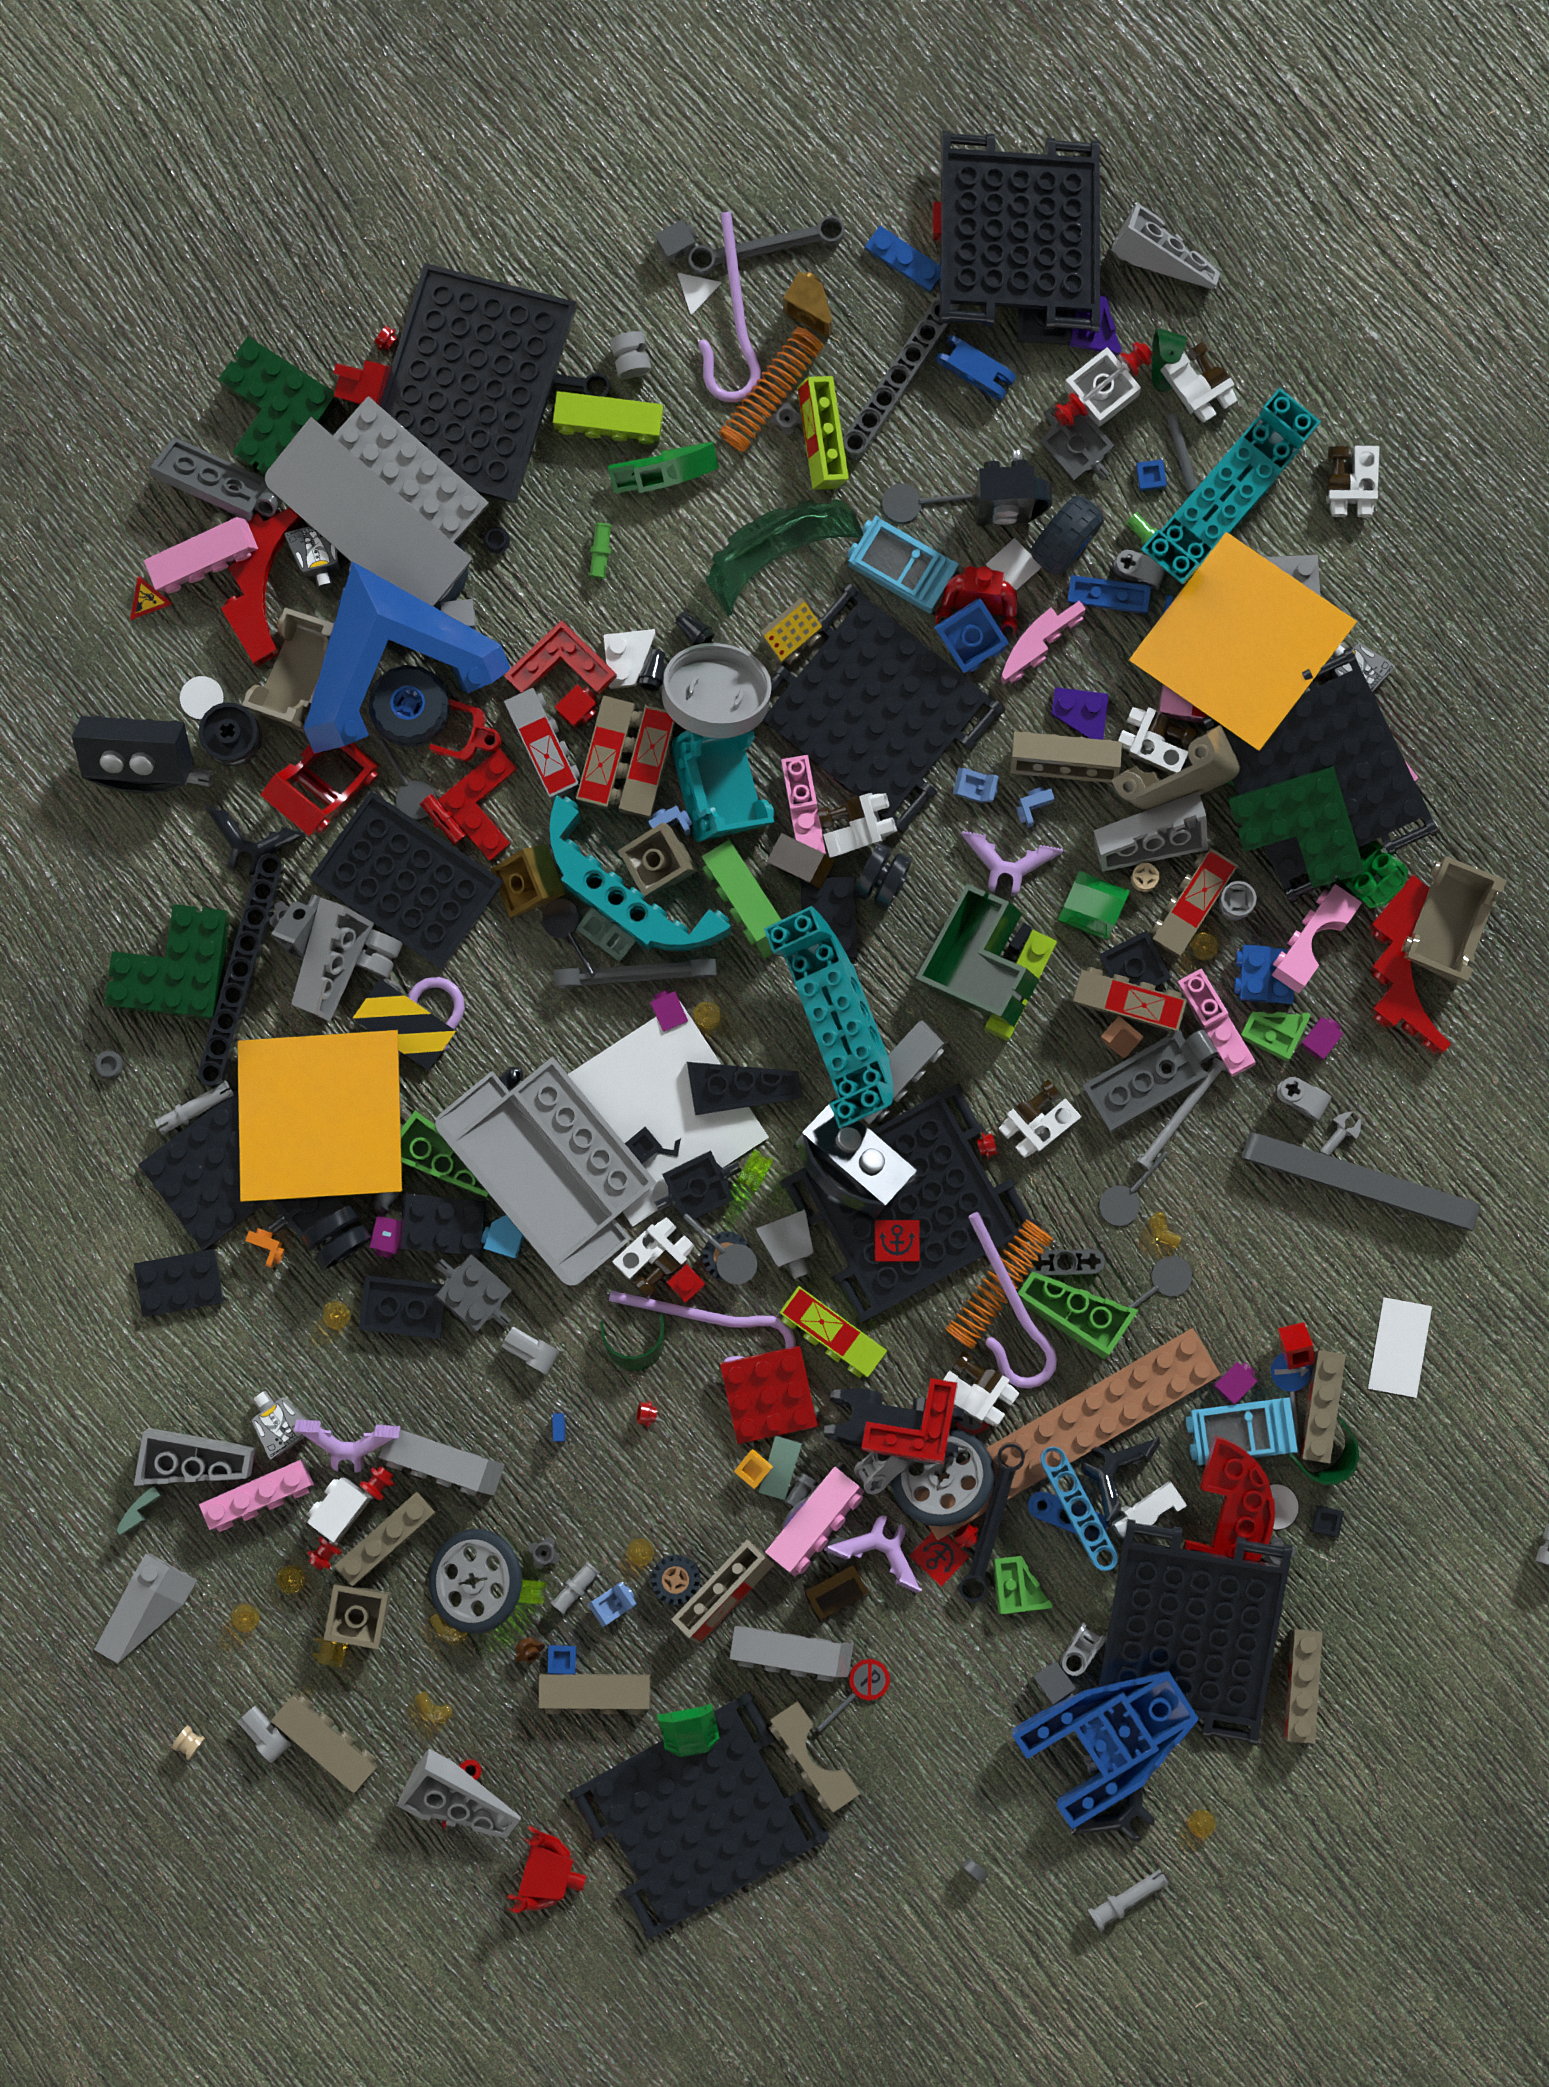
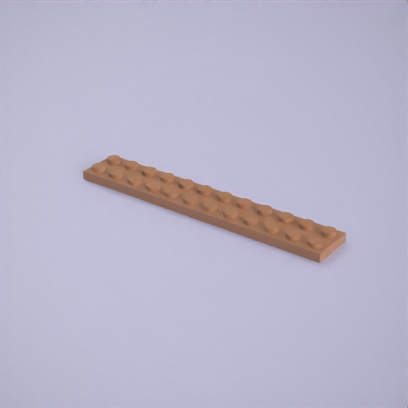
M1193 1328L1189 1329L987 1447L986 1449L994 1465L993 1488L1000 1467L997 1461L998 1450L1007 1442L1018 1443L1025 1452L1024 1464L1015 1471L1008 1496L1009 1499L1047 1477L1039 1461L1040 1454L1044 1449L1049 1447L1062 1449L1069 1463L1092 1451V1448L1104 1444L1220 1376L1221 1374ZM1015 1447L1006 1448L1001 1454L1002 1461L1008 1466H1016L1022 1460L1021 1452ZM1055 1451L1048 1452L1045 1456L1046 1464L1050 1467H1056L1060 1462L1058 1453ZM970 1458L959 1463V1465L967 1464L970 1461ZM946 1472L937 1476L939 1485L943 1479H949ZM969 1477L965 1478L961 1483V1488L967 1491L972 1490L976 1486V1480ZM925 1488L919 1489L915 1494V1499L921 1502L927 1500L930 1491ZM992 1492L984 1506L968 1520L953 1526L937 1527L928 1525L936 1540L943 1538L987 1512ZM946 1496L942 1499L941 1506L945 1509H950L955 1505L956 1499L953 1496Z

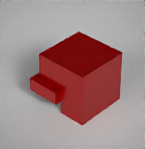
M365 360L363 370L336 363L333 374L339 375L334 396L362 404L369 396L375 403L380 405L391 367Z

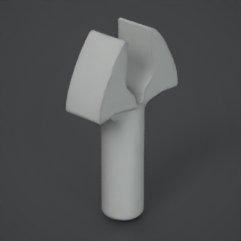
M1353 1112L1343 1113L1335 1117L1332 1121L1337 1124V1130L1320 1150L1321 1154L1330 1156L1346 1136H1352L1354 1139H1357L1361 1128V1118L1357 1120L1352 1128L1345 1130V1120Z

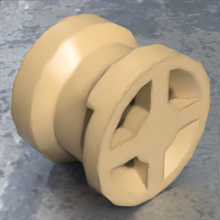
M1149 863L1137 865L1131 875L1132 886L1140 892L1153 890L1159 880L1157 868Z
M187 1725L176 1738L171 1748L186 1754V1759L189 1761L198 1751L205 1737L197 1736L193 1733L192 1728Z

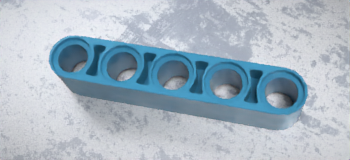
M1058 1447L1044 1449L1040 1454V1464L1094 1567L1099 1570L1107 1571L1112 1569L1117 1563V1553L1065 1453ZM1050 1451H1055L1060 1456V1462L1056 1467H1050L1046 1464L1045 1456ZM1062 1476H1068L1072 1479L1073 1487L1068 1492H1063L1058 1486V1481ZM1077 1500L1082 1501L1086 1507L1085 1513L1079 1517L1073 1515L1071 1511V1505ZM1089 1525L1095 1526L1099 1532L1097 1539L1094 1541H1088L1084 1536V1530ZM1102 1550L1109 1551L1112 1557L1111 1562L1106 1566H1101L1097 1562V1555Z

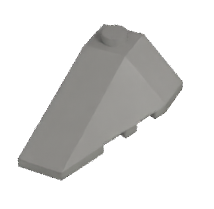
M151 1553L145 1554L94 1650L116 1663L122 1661L145 1638L185 1604L197 1580Z
M428 1749L415 1766L397 1802L398 1807L420 1819L429 1821L430 1818L447 1820L446 1825L455 1827L457 1823L472 1827L475 1832L505 1839L521 1819L517 1813L457 1764L431 1749Z

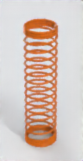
M796 327L795 331L792 332L793 338L787 339L788 345L782 346L783 352H777L778 359H772L773 366H767L768 372L762 373L763 379H757L758 386H752L753 393L749 392L746 394L747 399L741 400L742 406L736 407L737 413H731L732 420H726L727 426H722L718 430L719 435L735 449L746 452L751 442L739 432L733 430L728 422L736 424L752 438H756V435L738 423L733 415L741 417L749 426L761 432V428L743 416L738 408L746 410L755 420L766 425V421L748 409L744 401L752 404L767 418H771L769 412L752 402L749 395L755 396L770 410L776 411V408L770 402L757 395L754 388L760 389L775 403L782 404L775 395L762 388L759 381L766 383L781 397L787 398L781 389L766 380L764 374L771 376L784 389L792 391L791 387L782 379L773 375L769 368L776 369L786 380L792 384H797L796 380L778 368L774 361L782 363L791 373L802 378V374L793 366L784 362L779 354L787 356L797 367L807 371V367L793 356L787 354L784 347L790 348L803 361L812 364L810 358L792 347L789 341L796 342L805 352L813 357H817L816 353H821L822 349H824L822 342L808 330Z
M1025 1220L1022 1227L1032 1235L1022 1229L1018 1230L1038 1249L1017 1236H1013V1238L1033 1256L1008 1243L1026 1262L1003 1250V1253L1022 1269L1020 1270L1001 1258L1003 1264L1017 1276L1015 1277L1008 1273L1009 1277L1018 1282H1023V1279L1016 1271L1028 1275V1271L1020 1263L1029 1268H1034V1265L1024 1255L1039 1261L1037 1255L1029 1248L1044 1254L1043 1249L1036 1242L1049 1247L1053 1241L1052 1237L1029 1220ZM987 1271V1274L1001 1285L998 1277L992 1272ZM982 1278V1281L1002 1299L977 1285V1288L997 1306L974 1292L971 1294L993 1314L969 1299L966 1302L986 1320L963 1306L961 1309L981 1327L958 1313L956 1314L977 1335L953 1320L945 1327L947 1332L971 1349L977 1344L971 1336L981 1339L980 1333L975 1328L983 1332L987 1331L980 1321L989 1325L992 1324L991 1320L984 1313L994 1318L997 1317V1314L989 1306L1001 1311L1002 1307L995 1299L1002 1303H1008L1007 1299L1000 1293L1005 1294V1291L985 1278ZM1011 1280L1015 1289H1018V1286L1015 1284V1282Z

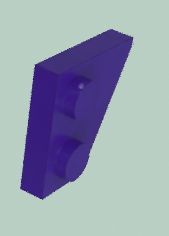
M1100 296L1099 332L1092 333L1088 329H1073L1070 341L1071 347L1102 352L1108 347L1114 355L1121 354L1122 348L1116 336V328L1110 316V308L1106 297ZM1076 312L1075 318L1090 319V313Z
M1055 687L1051 716L1066 723L1071 729L1089 739L1103 740L1108 694Z

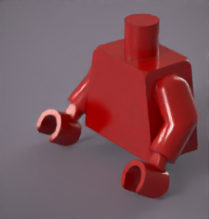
M968 566L962 574L948 581L941 599L943 606L938 607L936 610L937 624L940 617L946 616L949 618L952 616L950 607L962 609L977 598H980L990 614L1006 615L1000 629L1003 635L1006 626H1010L1013 629V636L1016 634L1018 621L1014 618V615L1017 614V591L1009 582L1005 581L1002 571L991 570L987 566L980 568Z
M528 1826L527 1828L534 1832L532 1838L526 1839L523 1837V1840L531 1845L519 1889V1896L512 1894L507 1896L508 1899L515 1900V1905L512 1908H506V1910L514 1913H519L522 1910H541L554 1906L559 1902V1899L564 1898L567 1888L583 1892L587 1875L571 1871L574 1859L571 1858L570 1850L558 1837L540 1832L533 1826Z

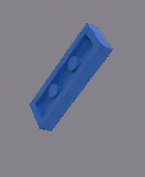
M879 225L865 245L866 251L928 293L932 292L940 280V265L881 225Z
M1071 575L1067 603L1075 604L1080 601L1083 606L1147 614L1151 586Z

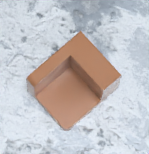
M1120 1016L1116 1018L1100 1037V1040L1122 1059H1125L1143 1039V1036Z

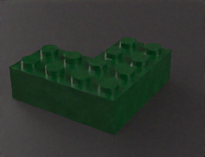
M247 336L234 355L237 360L236 363L231 360L218 378V381L224 390L259 412L232 453L237 461L254 472L258 471L260 476L265 478L268 469L309 418L312 417L323 427L340 401L338 397L334 396V391Z
M1334 766L1228 799L1235 823L1241 822L1242 824L1237 826L1244 852L1297 836L1312 888L1336 882L1335 876L1340 875L1342 880L1365 873Z
M966 884L916 979L931 991L1015 1027L1025 1008V1005L1022 1003L1023 1000L1029 1001L1040 980L1027 968L1000 957L1022 913L1009 901L992 894L989 895L981 889Z
M173 904L166 957L112 951L108 975L113 978V981L107 982L104 1005L110 1009L213 1021L221 992L231 914L227 910L203 907L201 913V910L195 906Z

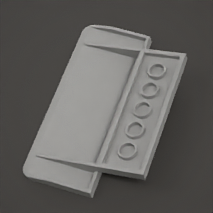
M369 396L333 436L310 417L265 475L267 487L350 561L357 563L433 607L473 561L455 543L489 505L487 500Z
M553 1056L510 1092L495 1073L491 1071L441 1112L435 1121L438 1133L558 1278L566 1285L580 1283L631 1240L614 1218L657 1183Z

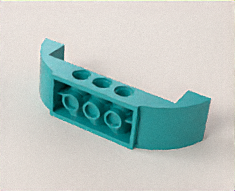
M1279 387L1262 407L1255 421L1161 530L1158 529L1141 550L1181 584L1187 582L1226 532L1231 534L1278 480L1312 436L1321 421Z
M558 795L556 796L551 811L550 839L557 865L563 876L561 881L564 888L588 906L594 908L611 923L617 925L648 951L652 948L680 952L698 950L713 945L731 934L730 919L718 910L715 913L708 910L690 935H688V928L675 919L672 923L667 919L666 912L655 903L652 906L648 905L645 902V896L634 887L628 890L624 887L625 884L621 877L612 871L607 874L602 870V864L590 854L587 858L583 856L579 850L580 847L568 839L581 822L578 805L567 796L564 799ZM594 880L602 882L601 886L597 889L589 888V884ZM620 896L624 898L623 902L619 905H612L610 903L613 897ZM637 912L645 914L644 919L639 922L633 921L631 918Z
M812 906L764 928L773 954L784 957L837 1094L838 1100L831 1102L830 1106L839 1129L889 1107L893 1100L891 1062L855 968L832 929Z

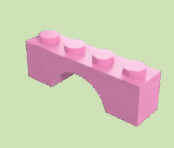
M1336 884L1330 891L1324 889L1316 901L1320 905L1315 912L1312 910L1308 912L1302 921L1305 925L1302 932L1300 933L1296 930L1287 943L1291 946L1287 953L1282 951L1273 963L1277 968L1272 976L1298 994L1319 966L1311 948L1314 934L1326 929L1342 931L1362 903Z

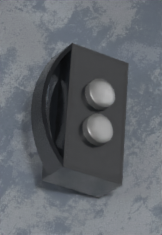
M1021 451L1012 452L1011 467H1000L999 461L984 462V468H979L975 489L976 525L1030 523L1051 508V484L1042 478L1034 476V466H1027V460H1022Z
M81 716L72 734V741L82 778L107 788L133 793L167 792L185 785L194 765L184 722L176 720L128 719L125 717Z
M830 1104L802 1132L792 1146L799 1153L811 1177L825 1192L851 1208L869 1213L874 1219L917 1171L859 1120L839 1129Z

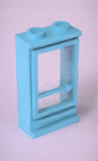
M875 516L872 522L867 520L860 532L863 537L859 544L854 542L846 557L850 558L848 560V567L931 615L934 605L940 595H943L948 581L958 571L959 563L948 559L883 521L878 516Z
M1290 1397L1189 1411L1190 1416L1186 1417L1187 1432L1192 1433L1194 1444H1189L1191 1460H1196L1197 1465L1206 1464L1214 1435L1234 1442L1253 1458L1298 1452Z

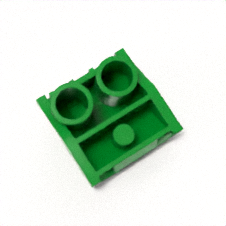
M1374 840L1365 844L1359 850L1365 873L1342 880L1341 876L1338 875L1340 878L1338 882L1355 894L1369 908L1385 906L1405 886L1409 871L1401 861L1388 854L1386 848Z
M1079 871L1057 921L1108 941L1130 890L1112 885Z
M712 1704L671 1713L657 1714L665 1749L679 1757L708 1752L720 1739Z

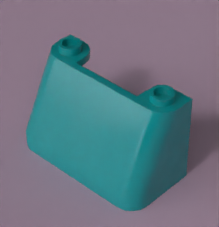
M753 729L742 735L729 738L706 737L686 730L672 741V755L686 811L692 822V825H690L693 837L698 842L774 823V809L772 805L765 799L758 800L746 754V749L754 741Z

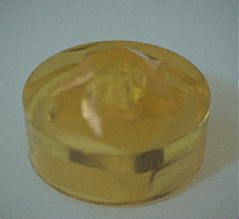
M1199 932L1191 939L1190 949L1196 958L1209 960L1216 955L1218 942L1211 933Z
M702 1002L693 1011L694 1022L701 1029H713L720 1023V1009L713 1002Z
M331 1301L323 1308L322 1318L326 1325L332 1329H341L350 1321V1310L341 1301Z
M635 1539L627 1548V1557L634 1565H647L654 1557V1547L646 1539Z
M288 1565L278 1571L276 1582L281 1591L292 1594L303 1588L305 1575L300 1567Z
M241 1603L232 1610L230 1619L236 1629L241 1632H249L256 1628L260 1616L258 1610L251 1604Z
M1197 1809L1189 1815L1187 1826L1193 1835L1205 1838L1214 1832L1216 1821L1209 1811Z

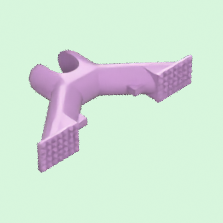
M963 831L961 834L990 870L988 888L992 893H995L997 879L1001 875H1008L1013 881L1011 896H1016L1020 891L1024 875L1063 853L1062 848L1056 849L1055 847L1052 848V846L1049 848V846L1040 845L1035 851L1027 850L1025 857L1012 863L1003 861L994 850L995 844L988 843L985 834L982 836V834H972L971 832L968 833V831Z
M296 1419L294 1432L303 1434L331 1455V1467L335 1471H339L340 1461L347 1459L354 1463V1472L357 1473L363 1468L364 1456L392 1439H399L400 1426L376 1425L375 1431L364 1433L363 1438L356 1442L339 1441L331 1435V1431L321 1428V1421Z
M887 1516L878 1517L869 1534L824 1547V1550L828 1551V1553L831 1552L834 1556L837 1555V1557L844 1560L849 1559L853 1555L861 1558L863 1552L877 1549L886 1554L891 1564L889 1572L897 1577L896 1584L902 1585V1587L908 1588L915 1593L922 1591L900 1547L906 1533V1528L901 1523L894 1537L891 1540L886 1539L882 1531Z

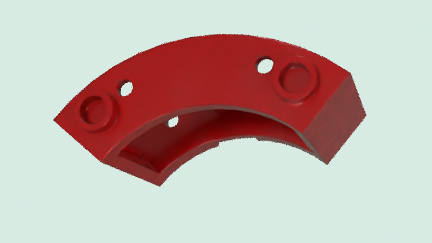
M354 742L340 748L361 764L364 769L341 795L309 769L324 752L313 753L309 744L301 754L303 759L295 766L290 763L282 771L276 773L260 796L308 836L316 832L322 834L330 825L331 820L351 802L365 784L369 787L379 775L376 771L381 765ZM296 781L299 782L328 807L321 810L294 788L292 784Z

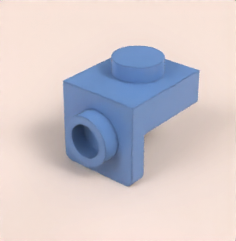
M958 768L953 795L978 803L992 802L998 792V776L993 774L985 775L966 768Z
M1043 787L1036 788L1028 792L1029 796L1020 799V806L1016 807L1020 822H1025L1027 828L1032 827L1034 824L1030 810L1053 803L1054 796L1051 789L1044 791Z
M677 806L667 811L665 809L657 811L651 816L652 819L648 821L651 829L662 822L673 824V826L679 823L686 836L691 834L689 826L692 825V822L686 811L680 812Z
M620 1582L588 1604L602 1627L637 1605L633 1592L623 1582Z

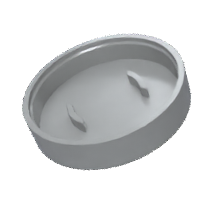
M721 643L698 644L676 654L665 669L662 687L663 705L670 717L690 732L712 738H729L742 735L759 725L768 711L771 695L770 676L763 664L743 649Z

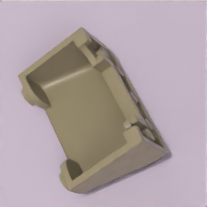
M284 608L277 622L279 635L285 639L265 687L257 684L253 685L246 692L242 706L305 733L303 727L309 714L312 696L320 676L323 658L334 623Z
M1219 725L1190 743L1188 756L1192 766L1160 781L1156 771L1146 773L1140 770L1139 765H1136L1113 778L1112 783L1122 798L1142 811H1147L1199 791L1200 795L1231 781L1240 772V763L1222 725Z
M1445 856L1441 862L1436 861L1430 873V876L1434 877L1412 936L1406 937L1401 951L1405 952V959L1453 983L1462 985L1469 981L1473 968L1468 966V964L1474 962L1475 957L1473 956L1490 911L1495 907L1498 892H1503L1507 880Z

